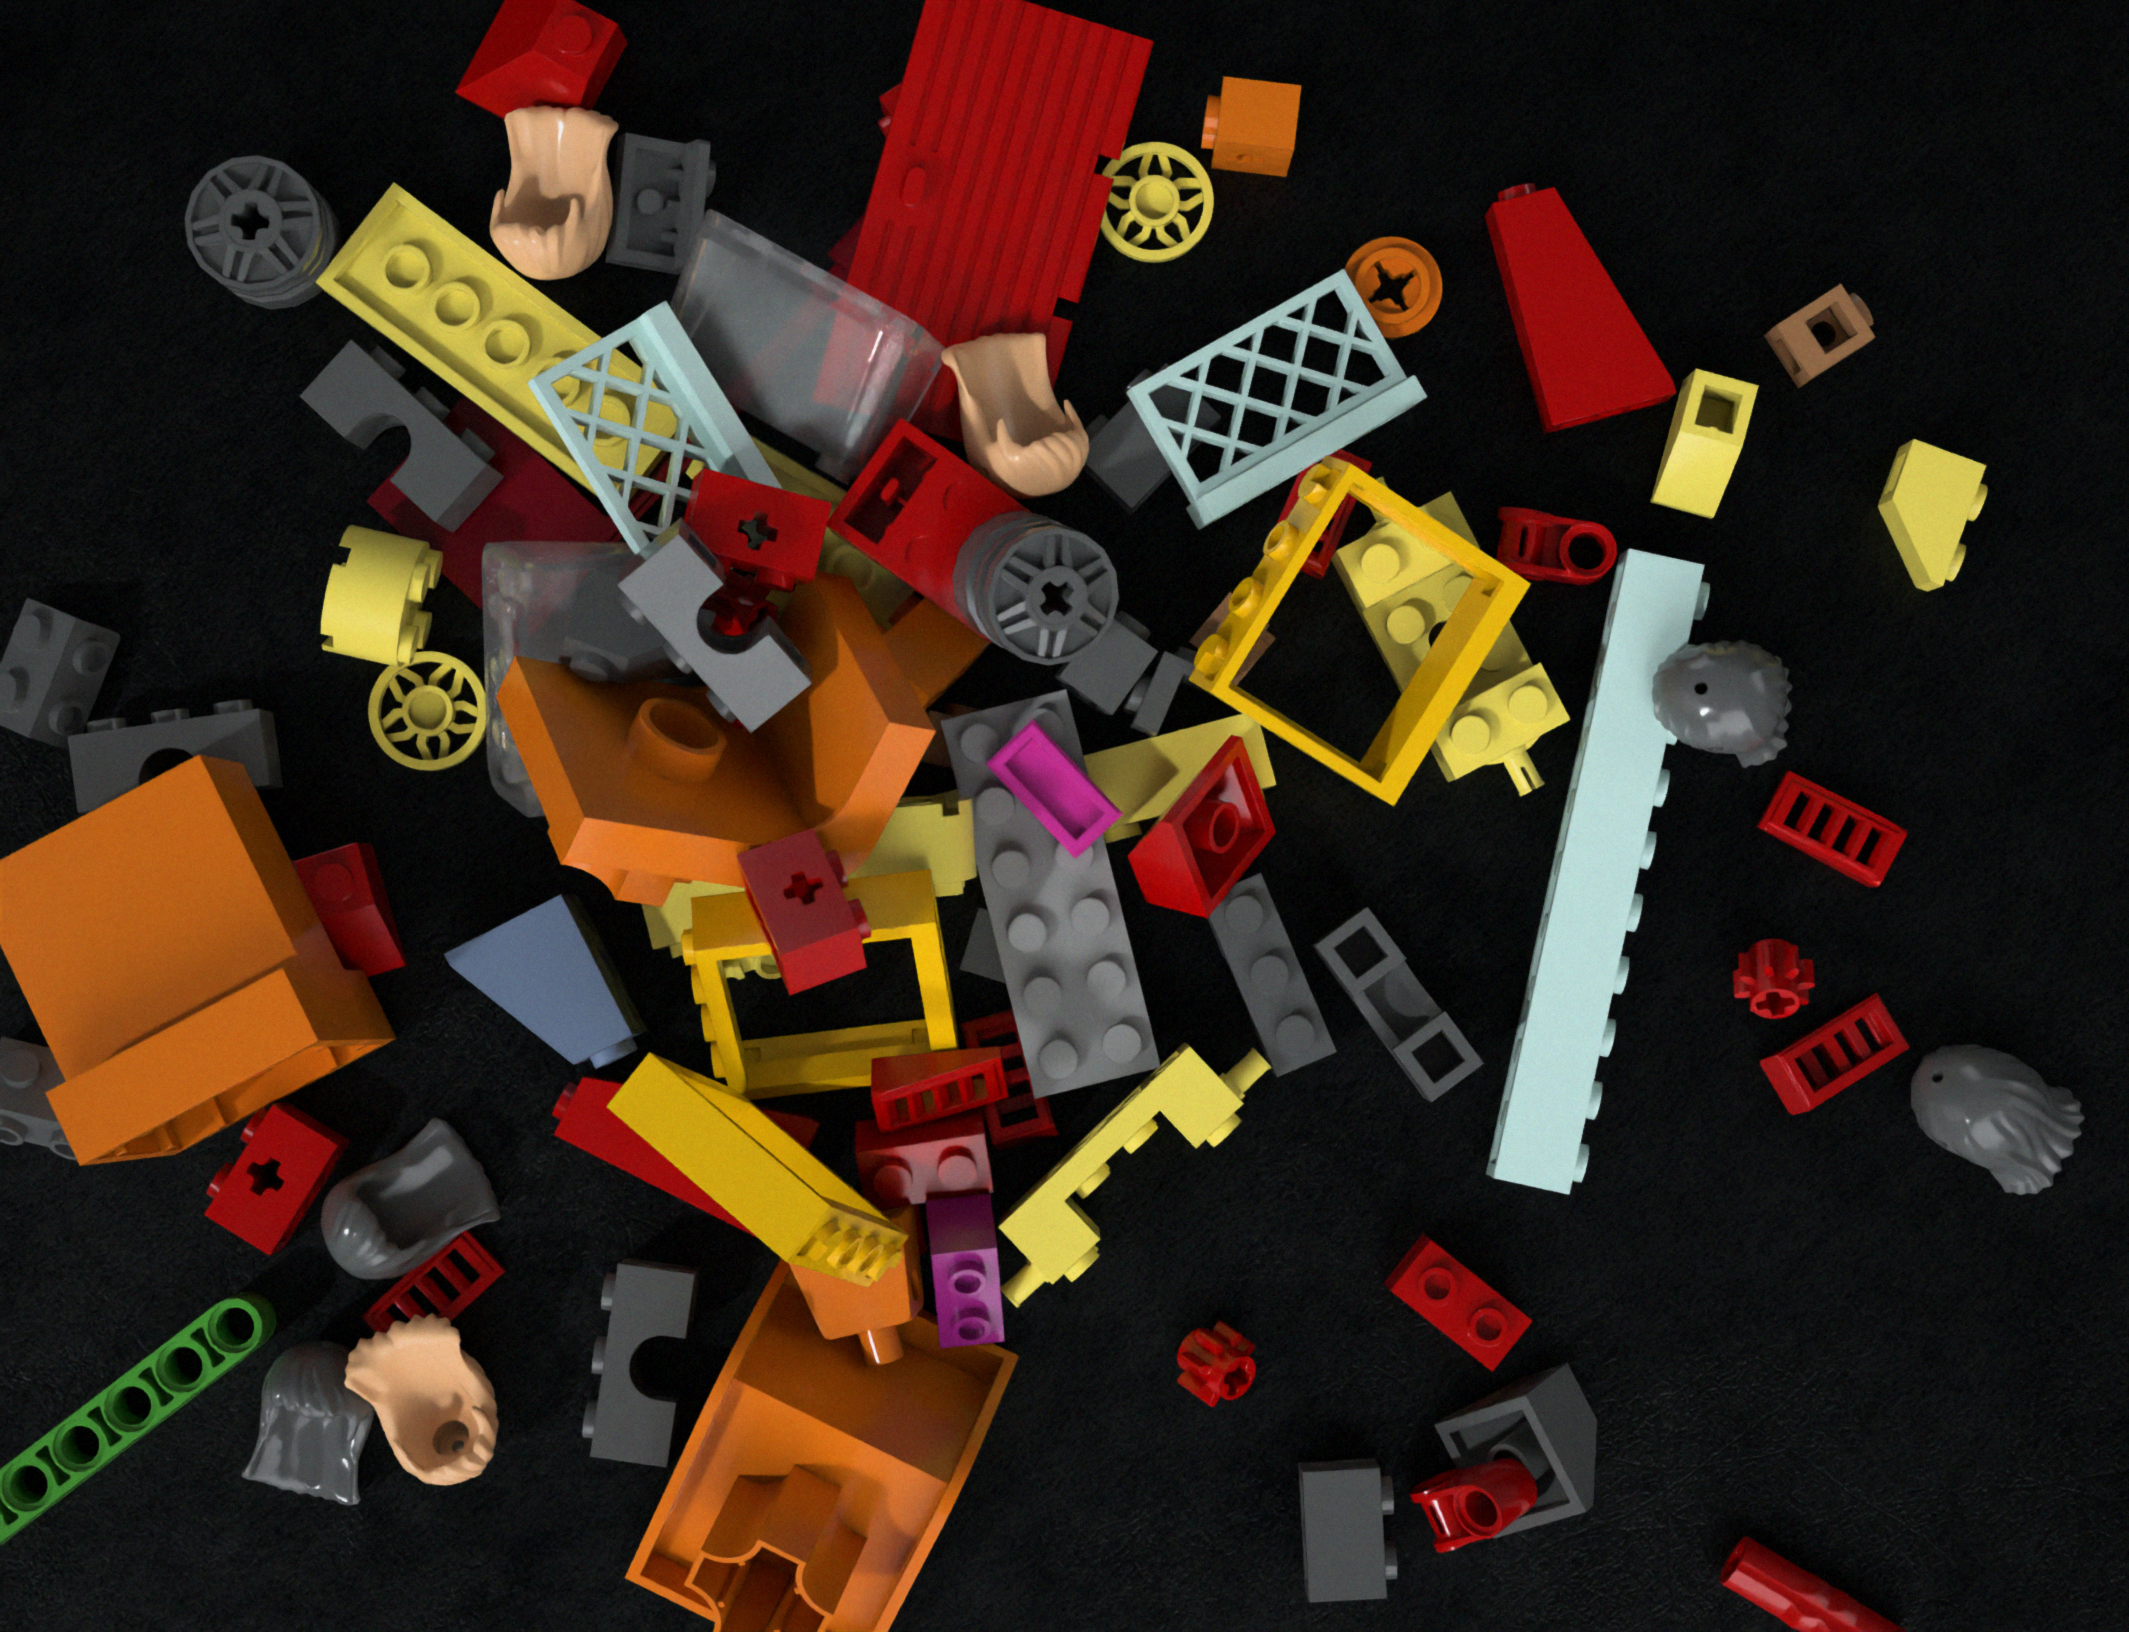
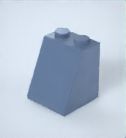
M560 894L444 954L449 965L573 1065L591 1060L595 1069L613 1063L638 1050L633 1038L648 1031L579 895Z

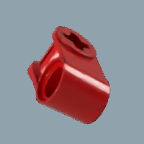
M1515 507L1498 508L1497 519L1502 522L1496 561L1525 580H1549L1575 585H1589L1598 581L1614 564L1617 555L1616 542L1612 533L1603 525L1595 522L1556 517L1549 513ZM1523 531L1525 532L1522 557H1520L1518 552ZM1577 538L1593 540L1601 551L1599 567L1592 570H1584L1575 566L1571 562L1568 553L1570 542Z
M1500 1458L1496 1461L1463 1470L1456 1468L1437 1474L1410 1490L1409 1495L1413 1503H1421L1436 1535V1538L1433 1540L1436 1552L1443 1553L1471 1542L1490 1539L1500 1533L1534 1506L1537 1500L1538 1489L1533 1476L1525 1466L1511 1458Z

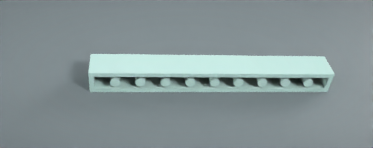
M1628 549L1619 555L1486 1174L1492 1178L1568 1195L1570 1194L1572 1181L1581 1183L1583 1180L1589 1156V1145L1581 1143L1586 1118L1592 1120L1596 1118L1603 1088L1602 1082L1594 1081L1599 1056H1609L1616 1030V1020L1607 1018L1613 993L1622 994L1629 971V957L1621 956L1626 931L1635 932L1642 911L1643 895L1634 893L1639 868L1649 869L1656 845V832L1648 831L1653 806L1662 807L1669 785L1670 771L1661 768L1666 743L1675 745L1678 739L1670 731L1666 730L1654 715V703L1652 702L1651 694L1653 676L1657 672L1658 666L1665 662L1668 655L1680 653L1684 648L1695 646L1688 644L1693 619L1702 620L1710 593V584L1701 582L1704 570L1703 564L1634 549Z

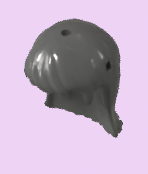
M1721 640L1715 643L1707 642L1684 648L1680 653L1668 655L1665 662L1658 666L1657 672L1653 676L1651 694L1652 702L1654 703V715L1661 722V725L1675 735L1683 744L1714 753L1736 754L1743 768H1747L1750 765H1761L1768 760H1774L1778 751L1787 746L1784 733L1789 728V725L1784 717L1792 709V703L1789 701L1787 694L1793 687L1787 680L1789 669L1783 667L1781 658L1766 652L1757 644H1750L1744 640L1735 642ZM1699 685H1707L1708 689L1705 694H1697Z
M1976 1044L1943 1045L1937 1050L1924 1055L1911 1082V1107L1916 1115L1919 1127L1930 1139L1944 1149L1987 1168L2001 1184L2005 1193L2014 1192L2019 1195L2026 1193L2038 1194L2043 1188L2051 1187L2054 1174L2062 1170L2061 1159L2073 1154V1140L2082 1134L2079 1124L2085 1118L2080 1113L2081 1102L2073 1099L2072 1092L2069 1089L2046 1085L2043 1078L2030 1066L2024 1064L2011 1054L1993 1048H1983Z
M435 1117L431 1118L429 1123L401 1150L340 1180L330 1190L324 1200L321 1212V1229L331 1256L344 1270L361 1279H387L407 1274L444 1249L459 1234L474 1226L498 1221L501 1218V1214L499 1212L500 1207L497 1203V1196L492 1188V1182L485 1175L483 1165L473 1157L472 1151L466 1146L464 1139L456 1132L455 1128L449 1125L446 1120Z
M312 1339L289 1347L275 1360L263 1383L258 1440L248 1465L242 1471L243 1478L276 1486L280 1490H292L298 1494L309 1493L314 1497L335 1500L347 1506L359 1503L361 1499L358 1493V1462L376 1410L370 1402L345 1386V1368L349 1362L348 1355L354 1349L332 1341Z

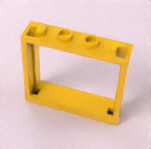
M1325 455L1321 464L1313 466L1302 479L1298 489V496L1300 498L1287 519L1279 522L1267 536L1263 546L1265 555L1252 576L1245 578L1234 590L1228 605L1230 612L1216 634L1210 635L1199 647L1194 659L1195 669L1188 680L1365 791L1394 806L1531 583L1353 464ZM1347 493L1474 577L1360 763L1231 683Z
M931 869L847 879L848 887L842 889L847 902L858 898L866 914L871 937L863 939L862 943L911 938L925 1019L746 1041L741 1039L722 960L769 955L771 952L748 902L745 891L691 897L692 929H685L683 934H681L682 952L685 965H691L694 1000L696 1004H701L703 1033L705 1041L711 1042V1057L715 1078L726 1077L728 1087L739 1091L748 1100L871 1086L872 1058L959 1050L957 1022Z
M649 1052L606 1106L787 1263L869 1287L873 1281L878 1282L889 1267L895 1269L900 1262L903 1252L899 1248L909 1235L739 1091Z

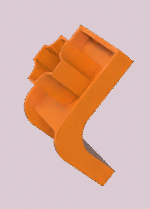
M816 570L814 580L803 586H796L778 622V627L811 662L812 684L752 733L745 726L742 729L733 727L718 713L707 697L706 692L711 689L708 685L686 687L652 680L619 684L610 680L595 682L578 676L568 665L515 655L496 699L550 827L547 832L560 864L573 866L594 875L610 889L615 900L663 907L674 883L691 884L692 880L744 888L737 854L810 828H814L824 852L832 849L837 851L846 877L858 869L874 849L936 730L851 578Z
M781 1258L741 1331L703 1407L625 1578L715 1622L713 1632H888L965 1483L1019 1356L993 1343L940 1348L937 1316L921 1309L913 1320L896 1325L904 1356L884 1365L867 1366L858 1334L828 1340L822 1335L789 1263Z

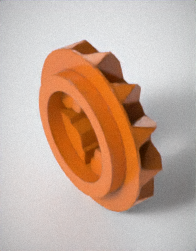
M1382 237L1372 240L1360 247L1345 266L1344 270L1383 337L1394 340L1417 333L1432 319L1439 307L1442 297V277L1438 265L1427 250L1409 239ZM1376 266L1379 267L1382 274L1386 273L1391 280L1398 279L1401 276L1404 279L1413 274L1414 277L1408 281L1401 292V297L1404 301L1402 305L1406 311L1403 312L1400 305H1395L1390 298L1384 299L1381 302L1379 300L1373 303L1369 302L1381 285Z

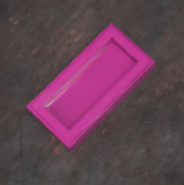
M1034 719L986 763L988 768L1075 859L1123 815Z

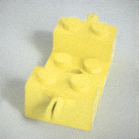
M1383 476L1376 479L1378 482L1387 487ZM1451 491L1421 507H1417L1480 549ZM1370 508L1377 523L1374 524L1365 536L1338 549L1333 554L1331 561L1401 694H1403L1431 648L1429 644L1431 629L1438 623L1448 621L1474 577ZM1508 620L1430 749L1448 782L1456 780L1483 765L1500 764L1503 762L1519 791V796H1523L1531 792L1532 789L1545 784L1526 750L1542 734L1571 719L1541 662L1533 666L1510 620Z
M1184 1042L1161 1064L1160 1068H1157L1000 1217L998 1226L1000 1230L1027 1257V1263L1000 1287L1003 1294L1018 1308L1045 1281L1053 1285L1063 1274L1071 1282L1077 1279L1099 1257L1097 1253L1099 1249L1095 1244L1100 1240L1099 1227L1069 1196L1076 1191L1084 1199L1096 1189L1111 1173L1106 1161L1123 1146L1130 1154L1133 1153L1158 1129L1157 1123L1152 1117L1159 1111L1167 1117L1195 1148L1200 1146L1205 1140L1213 1147L1218 1145L1242 1121L1235 1114V1111L1244 1104L1241 1101L1245 1097L1243 1093L1268 1069L1272 1068L1266 1060L1252 1048L1228 1073H1222L1218 1077L1198 1054Z

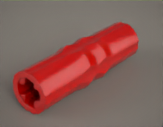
M1748 1536L1743 1537L1737 1543L1722 1569L1720 1583L1775 1615L1791 1628L1800 1632H1908L1859 1603L1844 1591L1829 1585L1817 1575L1798 1567Z

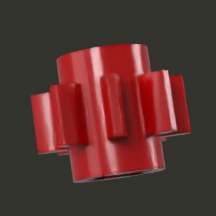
M731 570L726 580H724V584L702 603L700 608L716 613L711 627L714 631L729 636L741 635L755 628L758 622L765 616L768 608L774 604L766 600L771 589L756 585L754 583V576L747 574L744 577Z
M1766 939L1751 946L1748 953H1740L1738 955L1739 969L1733 971L1735 998L1749 997L1751 1012H1755L1764 1018L1779 1019L1795 1013L1800 1004L1807 1005L1809 1003L1808 989L1815 986L1813 960H1799L1798 946L1781 939Z
M1223 1321L1217 1322L1213 1332L1204 1327L1195 1329L1186 1336L1178 1350V1365L1184 1372L1177 1381L1211 1407L1216 1405L1220 1396L1226 1400L1237 1399L1248 1390L1255 1377L1256 1365L1253 1359L1249 1357L1256 1348L1255 1344L1244 1338L1242 1334Z

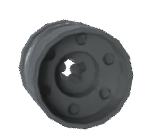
M259 155L231 158L208 171L191 193L184 218L187 244L203 270L245 302L268 309L295 307L320 294L323 289L316 281L342 249L340 223L327 200L297 172L284 162ZM261 215L269 222L268 229H258L255 239H253L246 233L247 226L258 225Z
M1023 510L997 514L976 527L959 549L952 574L955 603L966 623L989 641L1005 648L1019 658L1043 665L1074 661L1096 647L1112 625L1119 600L1116 570L1101 546L1080 531L1064 526L1047 516ZM1048 583L1046 589L1051 596L1044 603L1046 597L1041 589Z

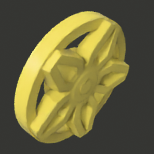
M1146 142L1122 151L1120 161L1112 159L1105 167L1101 175L1114 179L1112 187H1124L1131 190L1129 199L1124 200L1110 192L1108 202L1119 210H1130L1121 217L1117 231L1110 224L1106 210L1100 227L1106 239L1119 252L1143 262H1165L1186 254L1199 243L1211 221L1214 195L1208 174L1194 156L1172 144ZM1153 155L1158 156L1162 171L1161 176L1148 175ZM1143 156L1138 170L1139 181H1136L1131 176H1114L1123 165ZM1168 157L1181 162L1196 178H1178L1171 182L1172 170ZM1181 189H1201L1202 192L1187 201H1180L1178 191ZM1203 202L1201 219L1195 230L1190 234L1186 218L1179 214L1178 211L1188 212ZM1136 221L1143 226L1142 232L1127 242L1124 240L1129 224ZM1171 222L1176 224L1182 242L1177 243L1165 232L1164 227ZM1151 229H1155L1157 239L1168 248L1147 250L1137 246L1149 239Z
M423 651L415 653L411 664L404 663L402 667L389 665L383 671L372 689L368 715L370 727L377 743L393 760L413 769L436 771L461 763L478 748L489 725L490 705L485 686L471 667L448 654ZM426 662L442 663L430 675L428 685H425L421 676L407 668ZM454 668L456 672L452 688L446 692L439 688L440 681ZM398 674L410 680L416 686L408 695H405L396 677ZM464 677L470 683L475 693L477 707L464 700L456 702L453 700L461 693ZM390 686L396 701L403 703L402 708L393 709L382 720V700L386 689ZM463 710L477 717L476 723L457 724L454 722L456 711ZM400 718L404 719L405 724L408 726L405 731L386 734L385 731ZM448 730L456 734L472 733L459 750L449 755L451 739L447 733ZM417 733L416 745L423 760L404 754L395 747L393 742L410 740ZM438 736L441 740L437 760L434 759L429 748V737Z

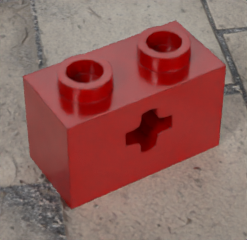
M704 468L694 476L684 521L725 566L724 576L729 575L731 567L756 574L754 579L756 585L775 591L791 593L794 584L803 586L814 580L832 503ZM751 520L757 522L756 532L767 538L766 541H762L751 549L747 547L748 536L737 532V530Z
M814 828L736 855L746 897L789 995L867 967L862 940L871 937V930L866 914L858 898L847 902L842 889L848 887V880L840 857L835 849L824 852Z
M287 1101L272 1104L269 1111L261 1107L253 1115L241 1135V1140L247 1143L246 1148L235 1165L226 1162L221 1167L206 1193L213 1198V1201L204 1215L269 1256L284 1250L351 1142ZM278 1161L281 1165L277 1170V1175L284 1182L268 1188L264 1184L268 1180L269 1174L261 1167L262 1165Z
M1424 1233L1384 1282L1390 1291L1492 1372L1532 1322L1522 1311Z

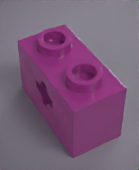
M990 1194L925 1201L940 1348L1004 1342L998 1253Z

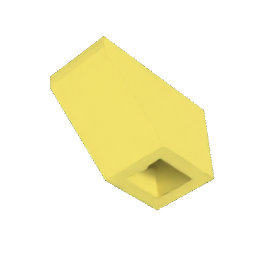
M1695 369L1683 380L1651 497V503L1710 519L1714 518L1741 452L1759 385Z
M1913 439L1899 447L1878 508L1915 587L1928 592L1943 586L1945 579L1953 581L1959 572L1966 552V545L1959 543L1967 520L1973 522L1977 518L1987 495L1988 487L1980 483L1986 465Z

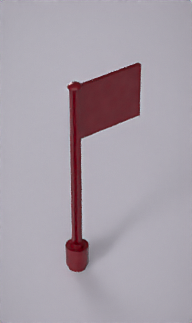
M865 213L827 253L829 258L835 263L828 271L830 277L723 391L737 416L746 409L838 310ZM463 396L450 410L451 413L444 421L459 435L468 427L496 452V455L489 463L505 477L462 525L452 533L437 524L390 481L406 462L408 456L366 502L404 537L426 541L429 543L430 549L443 552L441 572L498 625L496 636L503 648L513 654H524L527 652L524 646L586 581L590 569L596 570L624 540V537L610 515L604 516L530 445ZM687 436L686 444L693 445ZM671 452L666 453L648 478L666 483ZM683 456L679 480L686 473L693 459ZM638 489L629 501L628 508L636 521L640 522L663 496Z

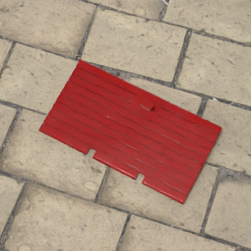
M1023 0L924 1L813 400L895 424L901 417L920 431L964 443L960 421L957 378L953 370L941 360V353L952 345L974 341L979 336H991L996 333L1031 334L1038 332L1045 335L1047 338V368L1053 391L1073 321L1052 316L1058 297L1079 303L1114 182L1112 178L1094 173L1098 155L1120 161L1154 41Z

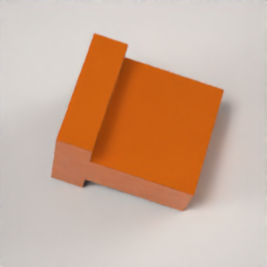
M198 754L0 860V945L66 1081L45 1092L80 1166L176 1155L256 1113L261 1107L265 1108L397 1039L364 971L344 970L243 763Z

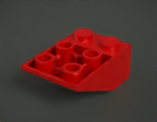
M900 417L828 519L827 527L841 540L992 644L991 641L966 623L955 603L952 574L959 549L973 530L995 515L1020 510L1030 511L955 454Z

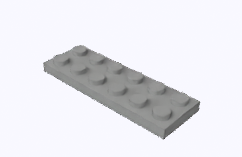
M1067 689L941 720L959 796L972 797L976 864L1035 1099L1161 1067L1103 834L1075 859L986 765L1000 749L1034 719L1088 776Z

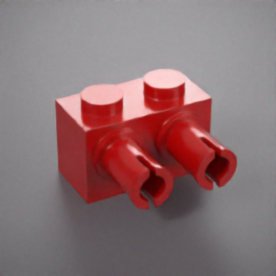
M982 1106L909 1129L880 1134L876 1118L855 1121V1154L863 1197L878 1210L910 1204L914 1206L920 1255L927 1251L928 1245L924 1237L919 1203H926L925 1201L975 1196L994 1192L991 1157Z

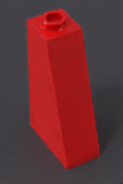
M1527 183L1498 193L1499 202L1492 203L1485 215L1543 433L1555 432L1664 403L1676 394L1673 379L1555 187L1536 192L1535 184Z
M590 1074L582 1077L579 1085L572 1082L566 1085L552 1113V1116L561 1120L554 1133L555 1136L757 1237L606 1107L626 1080ZM754 1104L808 1150L824 1121L812 1114Z

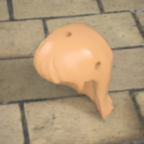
M550 106L518 108L507 113L504 119L511 155V176L506 195L505 191L501 189L495 196L490 221V234L503 256L523 275L538 280H555L571 277L587 269L599 258L610 233L613 216V194L607 168V149L611 138L618 130V123L608 115H601L600 112L593 110L586 111L581 107L570 109L562 107L552 108Z
M1038 332L1031 334L996 333L991 336H979L974 341L952 345L941 353V360L953 370L957 378L960 421L969 464L974 470L1013 499L1039 498L1058 493L1067 488L1081 472L1089 452L1088 435L1070 401L1064 400V414L1054 396L1050 385L1046 360L1047 338L1043 333Z
M433 1313L429 1314L426 1318L418 1314L414 1315L408 1323L399 1320L395 1321L387 1333L377 1331L371 1339L361 1338L356 1348L348 1355L349 1362L345 1368L346 1379L344 1383L348 1389H351L373 1405L387 1440L394 1451V1455L402 1467L426 1484L447 1486L464 1482L482 1473L494 1455L493 1449L496 1445L499 1423L496 1417L497 1404L495 1402L494 1388L486 1377L484 1370L474 1358L460 1348L459 1330L451 1327V1322L448 1318H438Z

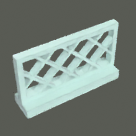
M1344 269L1135 385L1126 392L1191 504L1186 507V510L1198 530L1322 460L1325 455L1329 456L1404 413L1427 397L1415 375L1407 379ZM1334 290L1348 313L1343 333L1311 324L1317 300ZM1304 307L1301 320L1288 317ZM1275 325L1298 332L1291 363L1258 354L1264 329ZM1356 328L1360 333L1362 339L1354 337ZM1308 336L1340 345L1333 376L1301 367ZM1251 337L1248 350L1235 347ZM1354 349L1371 354L1385 378L1369 387L1344 380L1350 350ZM1218 355H1223L1245 362L1238 393L1205 384L1211 359ZM1255 365L1288 375L1280 406L1248 397ZM1198 367L1195 381L1181 377ZM1298 378L1330 388L1324 413L1315 417L1291 410ZM1165 385L1192 392L1185 423L1161 417L1149 394ZM1340 391L1354 395L1338 404ZM1202 395L1235 405L1227 436L1194 427ZM1245 408L1277 418L1270 444L1260 447L1237 440ZM1288 421L1301 425L1285 434ZM1171 432L1181 435L1179 446ZM1191 438L1224 448L1219 472L1201 483L1186 460ZM1234 451L1249 455L1231 465Z
M666 300L646 311L636 320L535 376L527 383L634 555L650 543L647 537L655 539L670 527L675 499L688 503L691 490L677 487L683 456L704 462L709 470L782 489ZM629 341L643 364L639 383L607 374L612 350ZM598 358L596 370L583 367ZM566 376L593 383L588 413L566 408L552 384ZM652 380L658 389L651 387ZM605 387L636 396L631 427L599 418ZM648 400L670 407L678 420L674 440L643 431ZM577 425L585 427L583 434L581 433ZM596 430L628 440L623 470L605 466L599 462L592 450ZM687 436L693 445L686 444ZM640 443L671 452L666 483L634 474ZM612 481L620 483L619 490L616 489ZM631 487L663 496L657 527L636 521L628 508ZM754 520L743 526L752 539V542L747 545L751 549L762 541H766L767 538L756 532L757 522Z

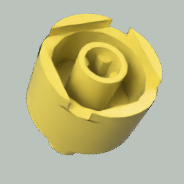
M350 525L344 532L339 546L351 548L347 563L343 562L341 565L333 563L327 584L321 618V634L328 635L329 637L322 644V649L396 667H402L404 663L411 664L416 649H424L428 639L432 613L423 611L422 606L427 589H435L438 583L443 552L430 549V545L426 541Z
M945 795L901 797L871 854L858 869L847 876V879L931 869L936 897L963 894L965 880L977 876L972 797L960 796L958 808H946Z

